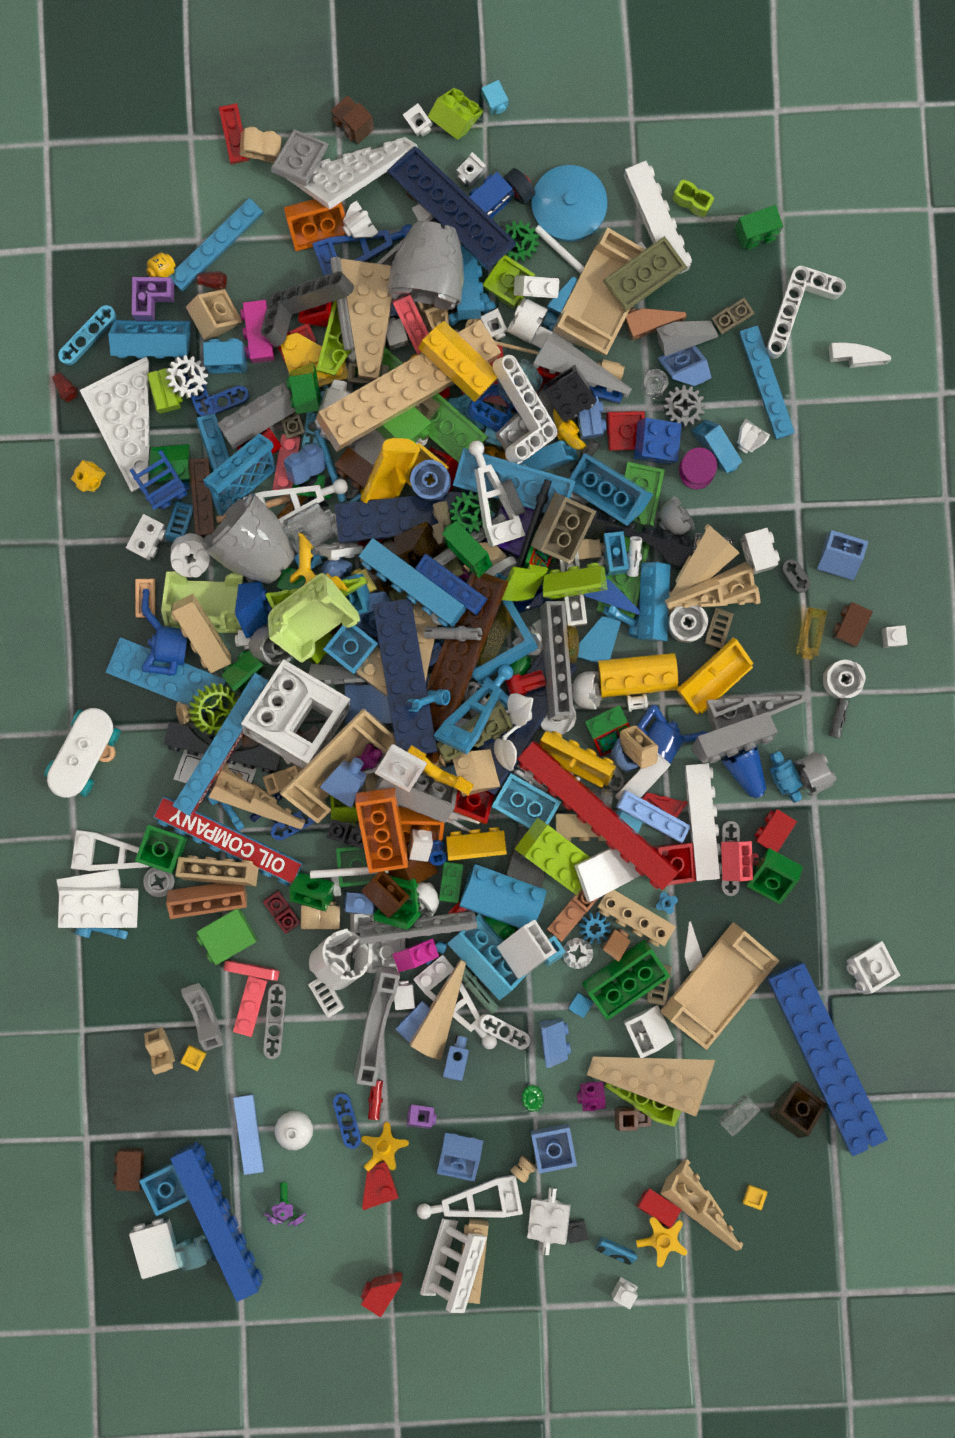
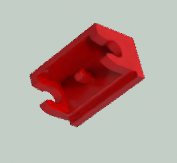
M650 1188L645 1189L635 1207L656 1218L668 1228H672L682 1209Z

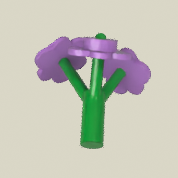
M280 1183V1201L272 1206L273 1214L264 1212V1215L268 1217L267 1221L275 1225L278 1222L283 1224L284 1220L288 1219V1216H293L294 1220L287 1225L293 1224L294 1227L300 1226L304 1221L303 1217L307 1215L304 1213L297 1216L293 1210V1205L288 1201V1183Z

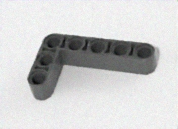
M341 271L275 292L268 301L261 335L274 347L280 346L286 339L292 314L349 296L354 289L353 283Z

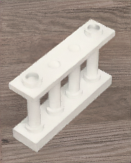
M442 1219L420 1294L424 1296H436L438 1294L448 1300L447 1311L450 1313H464L487 1237L483 1234L468 1233L467 1236L456 1230L457 1220ZM453 1237L465 1243L462 1255L450 1248ZM447 1256L459 1262L457 1273L444 1267ZM442 1275L454 1282L451 1293L439 1286Z

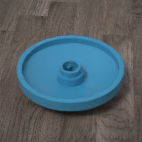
M576 165L555 167L545 173L534 188L536 194L532 197L531 203L533 217L537 225L541 226L556 240L563 242L583 240L596 232L605 218L607 210L605 188L600 179L586 168Z

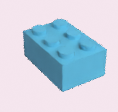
M510 773L491 808L529 829L537 818L549 825L561 801Z

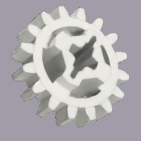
M184 355L182 361L177 357L175 359L176 363L171 362L169 364L172 369H166V372L170 375L165 377V379L171 382L167 386H173L172 393L174 394L178 391L179 397L186 394V397L190 398L191 393L195 397L198 395L197 390L200 392L204 390L201 385H207L204 378L208 377V374H203L206 368L199 366L201 364L200 360L194 362L193 356L188 360L187 356ZM186 364L183 370L177 369L178 366ZM188 372L190 379L186 381L183 375ZM190 384H196L195 388L187 389Z

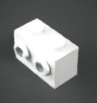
M143 514L126 549L147 560H150L151 557L154 558L158 551L157 545L159 541H163L165 538L167 527Z

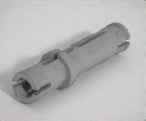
M427 626L424 631L426 639H458L459 641L481 640L482 638L478 636L482 635L481 628Z

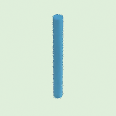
M318 429L314 433L319 447L323 450L325 464L332 483H334L339 477L325 438L320 436L321 430ZM337 494L340 503L347 501L345 494Z

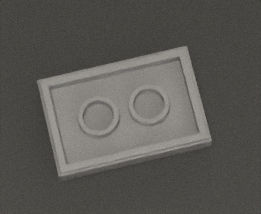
M294 129L272 165L271 172L307 186L325 155L329 143Z

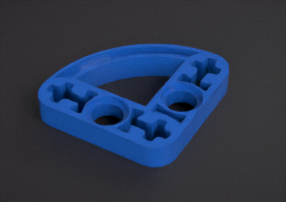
M502 384L491 385L476 402L471 400L467 408L468 415L472 419L496 432L513 417L511 410L518 413L510 398L505 413L482 402V400L490 396L509 397ZM490 415L496 417L497 423L491 420Z

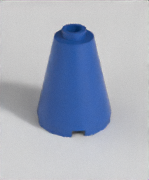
M757 745L749 751L743 749L732 757L726 755L724 756L725 759L721 758L723 765L749 797L759 798L765 794L766 784Z

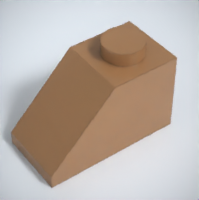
M613 928L607 936L608 939L600 947L619 961L630 943V940L627 938L629 934L621 928L618 931Z

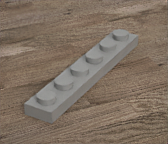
M468 911L418 918L408 930L383 923L359 926L361 944H372L374 942L430 936L462 930L468 931L477 929L475 912Z

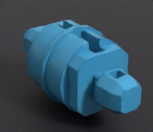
M776 751L771 754L772 763L775 765L769 768L774 783L782 795L788 794L793 803L798 802L802 799L798 788L803 786L799 771L791 759L783 760L782 753Z

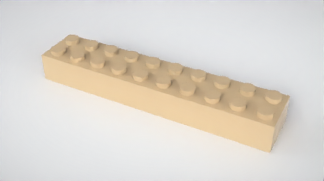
M481 320L458 332L488 363L495 361L500 355V349ZM421 353L319 411L316 420L337 452L455 383L424 353Z

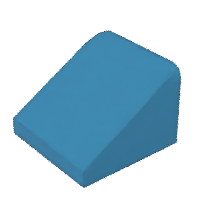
M577 992L567 1008L584 1018L594 1002L580 992Z

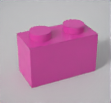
M433 939L413 944L392 954L398 972L416 968L439 957Z

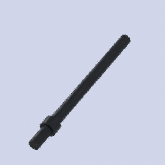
M544 479L541 492L537 494V504L516 567L524 568L544 504H547L549 498L547 495L552 483L551 480Z

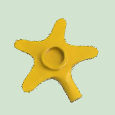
M554 408L553 418L559 440L565 441L573 449L583 450L586 444L578 437L579 429L573 420L564 422Z
M385 1122L383 1133L380 1137L362 1136L361 1141L373 1150L371 1159L363 1167L369 1172L379 1161L383 1160L387 1163L390 1170H395L396 1162L394 1155L398 1149L409 1145L408 1140L393 1138L390 1123Z
M651 1217L650 1224L653 1228V1235L649 1238L636 1240L637 1248L652 1246L656 1249L658 1267L664 1265L670 1251H676L684 1256L687 1255V1250L677 1239L678 1233L683 1226L680 1220L672 1228H665L656 1218Z

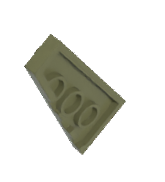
M499 700L496 702L474 746L484 745V741L491 738L495 740L501 737L502 733L513 728L509 716ZM481 713L460 728L472 733ZM441 742L436 744L440 755L445 761L464 754Z

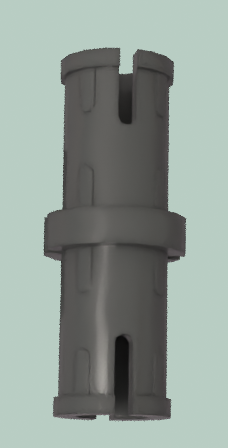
M837 699L836 709L831 717L833 720L828 736L841 739L844 722L847 721L846 714L850 701Z

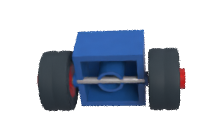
M513 168L503 177L498 172L494 175L490 174L485 178L484 184L481 187H475L469 193V197L492 219L512 201V197L524 205L535 196L536 192L530 179L518 169Z

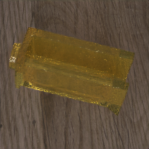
M811 607L805 609L796 653L801 655V658L812 660L813 657L819 656L828 611ZM811 618H817L819 621L814 646L809 648L806 647Z

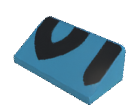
M600 1237L597 1243L596 1251L623 1263L631 1265L637 1259L635 1251L604 1237Z

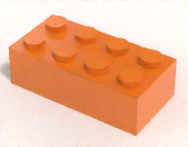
M395 787L356 793L355 805L369 873L408 868V854Z

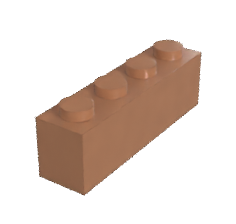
M214 883L167 891L166 901L170 919L246 908V886Z

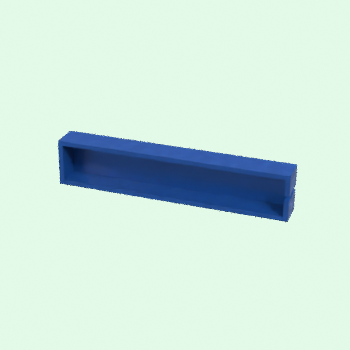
M799 961L767 976L766 980L821 1096L827 1104L826 1106L848 1152L855 1156L868 1150L867 1145L874 1147L887 1141L885 1132L805 964Z

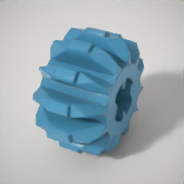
M589 912L590 919L588 920L583 916L582 919L586 923L578 924V926L585 928L580 930L579 934L587 933L583 940L586 941L590 937V944L594 943V938H596L598 944H601L599 937L602 936L604 940L608 939L604 932L611 933V930L605 929L611 923H603L607 918L605 915L599 919L600 913L596 912L595 918H593V914ZM594 923H597L600 929L592 933L590 926H594Z

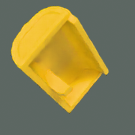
M391 438L384 441L360 496L361 501L368 503L370 500L399 498L420 452L415 442L405 438Z
M732 638L679 686L676 691L697 715L699 713L703 714L707 710L706 701L718 700L753 668L752 665L754 663L738 640Z
M675 653L598 661L601 698L676 691L678 688V669Z
M546 731L540 740V746L569 772L600 788L603 785L608 786L616 768L611 759L606 757L602 759L596 756L597 753L589 748L586 750L580 748L579 743L571 739L569 741L563 739L562 735L556 731H552V733Z

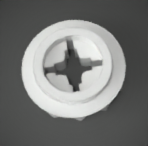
M573 938L563 947L566 951L563 959L568 966L574 969L586 967L593 958V949L590 943L582 938ZM580 945V951L586 954V956H579L576 962L575 955L570 953V951H576Z

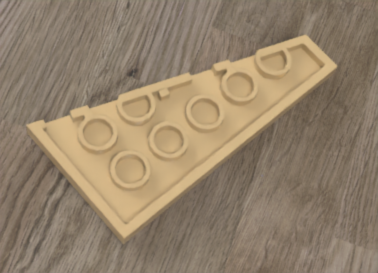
M341 259L342 272L354 285L352 293L347 296L359 377L376 380L380 377L393 301L391 294L387 292L391 266Z
M593 1057L587 1075L697 1116L716 1060Z

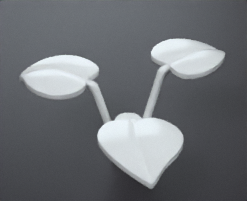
M468 690L467 700L473 694H475L477 690ZM513 693L509 696L507 702L509 710H506L511 723L515 724V726L503 735L502 739L497 738L494 742V753L498 762L509 771H513L517 752L514 744L507 740V737L532 719L533 698L525 697L518 693ZM484 696L478 703L486 706L488 701ZM469 710L473 718L479 714L477 711Z

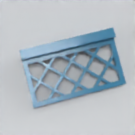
M260 433L203 480L204 485L210 489L217 513L221 516L225 514L226 510L235 501L243 499L276 471L271 449L274 447L273 443ZM257 463H260L258 470L255 471ZM266 464H269V468L264 471ZM243 475H246L244 482L241 483ZM255 475L254 480L250 483L252 476ZM229 487H232L230 494L227 495ZM241 487L240 492L236 495L238 488ZM227 499L226 504L222 506L224 500Z

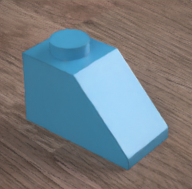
M623 531L604 533V561L607 576L626 574L629 570Z

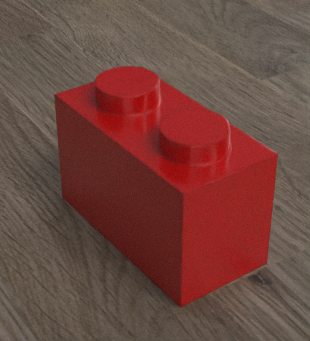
M774 809L773 811L770 810L764 819L766 823L763 828L760 826L755 832L754 836L756 839L754 841L767 850L770 848L778 852L797 821L780 810Z

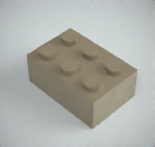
M555 492L531 546L572 564L596 511Z

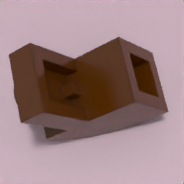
M630 1106L615 1108L616 1130L633 1131L638 1130V1127L651 1126V1118L637 1108Z

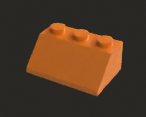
M315 199L284 207L295 251L313 247L312 243L330 237L346 235L342 228L345 218L342 202L331 209H328Z
M399 807L407 852L412 829L431 831L433 841H442L444 822L417 813L409 808Z

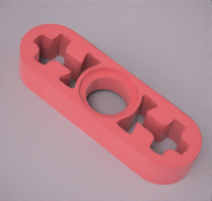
M225 960L223 970L275 981H278L280 970L233 960Z

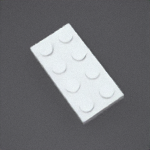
M59 888L58 928H137L138 888Z

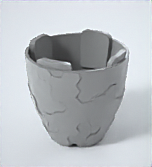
M417 221L413 224L401 246H399L390 269L387 292L391 294L392 299L396 300L410 293L414 302L435 305L438 309H453L461 304L464 269L461 245L456 229L445 225L443 229L440 223Z
M249 494L244 500L238 499L226 510V517L212 535L209 534L204 538L202 546L206 553L220 562L225 568L238 575L270 584L281 575L280 571L282 569H286L295 557V552L291 541L275 514L255 494Z

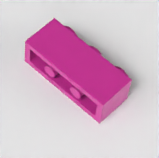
M266 300L243 303L244 309H240L242 321L246 323V328H243L244 339H248V346L245 347L246 356L250 358L252 363L275 361L273 345L261 335V328L268 305Z

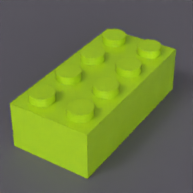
M537 818L515 847V850L575 895H578L582 886L574 865L590 857L548 824Z

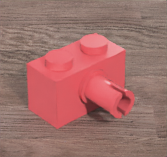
M752 841L721 842L722 880H753V865H757L759 860L754 859L759 858L756 853H752Z

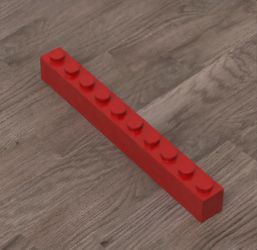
M533 741L518 757L517 760L520 761L519 765L525 771L530 770L534 774L533 778L541 785L544 783L549 788L548 792L555 798L557 796L563 800L562 804L571 811L573 809L578 814L576 817L584 824L587 822L591 825L592 832L598 837L602 835L607 840L605 843L613 850L616 848L621 853L620 857L627 863L632 862L636 866L634 869L641 876L646 875L650 879L649 883L654 888L664 890L679 873V870L536 741Z

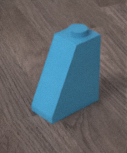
M705 419L691 430L702 447L713 453L720 470L726 473L733 472L743 462L719 424Z
M558 441L539 449L521 464L542 471H548L576 462L579 458L576 449L570 447L565 441Z
M608 615L606 617L602 616L571 652V657L596 664L600 660H610L621 621Z

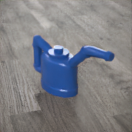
M143 589L142 615L155 628L156 635L153 634V638L148 639V646H151V652L142 665V671L149 672V674L156 673L173 676L177 673L178 665L184 666L187 638L182 634L181 628L167 627L160 624L149 609V589ZM155 660L170 663V667L154 666L152 664Z
M652 704L647 709L639 724L636 725L658 745V753L670 764L683 743L695 741L698 736L708 733L700 731L687 735L680 734L681 730L677 728L679 724L674 721L671 723L666 721L655 704ZM654 715L657 720L647 732L644 728Z

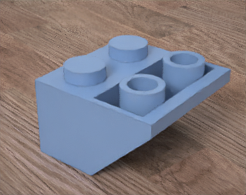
M831 530L827 533L816 570L853 581L863 561L869 541Z

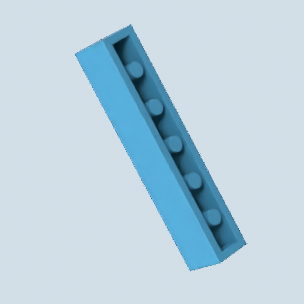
M373 538L358 556L362 560L361 565L369 571L374 569L378 572L376 576L384 582L389 580L393 583L391 587L397 592L401 593L403 591L408 594L407 599L414 604L420 603L423 606L421 609L430 616L432 613L438 617L437 621L445 627L447 625L454 627L467 610L463 604Z

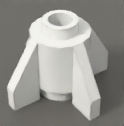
M357 201L350 205L343 220L344 226L342 228L348 237H374L378 234V231L374 225L369 227L372 222L368 217V212L361 211L362 208Z
M745 419L740 427L737 440L738 448L745 453H748V451L753 452L767 442L770 434L755 426L748 419Z
M540 619L533 623L532 626L527 627L538 646V649L528 655L536 656L543 650ZM517 627L514 631L518 638L512 642L514 647L525 641Z

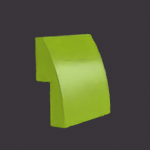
M529 564L527 569L512 567L506 579L508 586L502 600L522 601L534 598L548 568Z

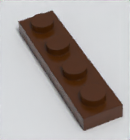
M208 458L189 459L195 534L199 536L212 535L215 531L213 498L210 489L203 482L211 474L210 462Z

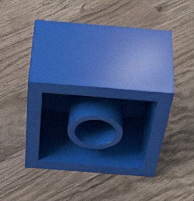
M644 418L638 421L634 459L668 465L678 462L682 424L651 418Z

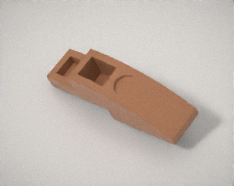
M581 889L578 895H574L564 906L546 931L555 936L561 943L598 898L588 902L583 889Z

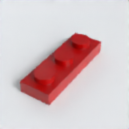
M238 104L219 107L231 165L250 161L249 158L240 155L243 127Z

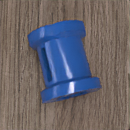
M440 840L433 841L429 861L433 865H441L446 861L445 846Z

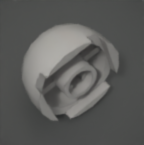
M674 496L665 502L660 509L661 521L659 524L663 530H669L674 535L680 536L695 529V524L687 509L679 506L682 503Z

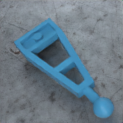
M502 665L498 669V677L492 684L489 682L484 684L443 722L434 734L435 740L467 755L479 739L501 694L500 685L504 680H509L513 676V669L509 665ZM489 692L492 693L486 706L478 703ZM470 709L481 713L472 733L454 725Z

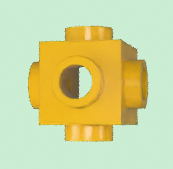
M82 460L80 465L74 470L71 480L76 483L75 486L79 490L95 492L106 473L94 462Z

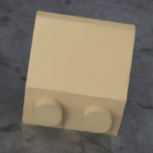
M225 289L199 294L186 306L204 340L218 337L243 322Z
M490 749L470 751L467 755L462 754L453 758L457 777L461 776L474 784L469 795L500 787Z

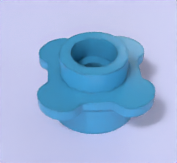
M662 892L656 908L672 914L678 899L676 896L671 897L666 892Z

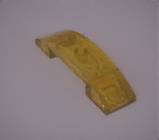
M505 605L502 606L492 623L476 663L477 667L496 657L515 624Z

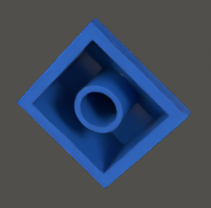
M260 581L238 584L235 615L246 638L252 637L257 629L268 623V615L272 610L265 595L268 593L267 589L263 588Z

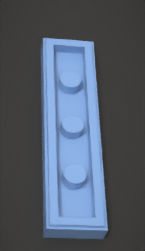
M627 790L623 791L616 805V808L679 843H683L691 827Z
M254 1095L235 1096L233 1099L244 1175L264 1172Z

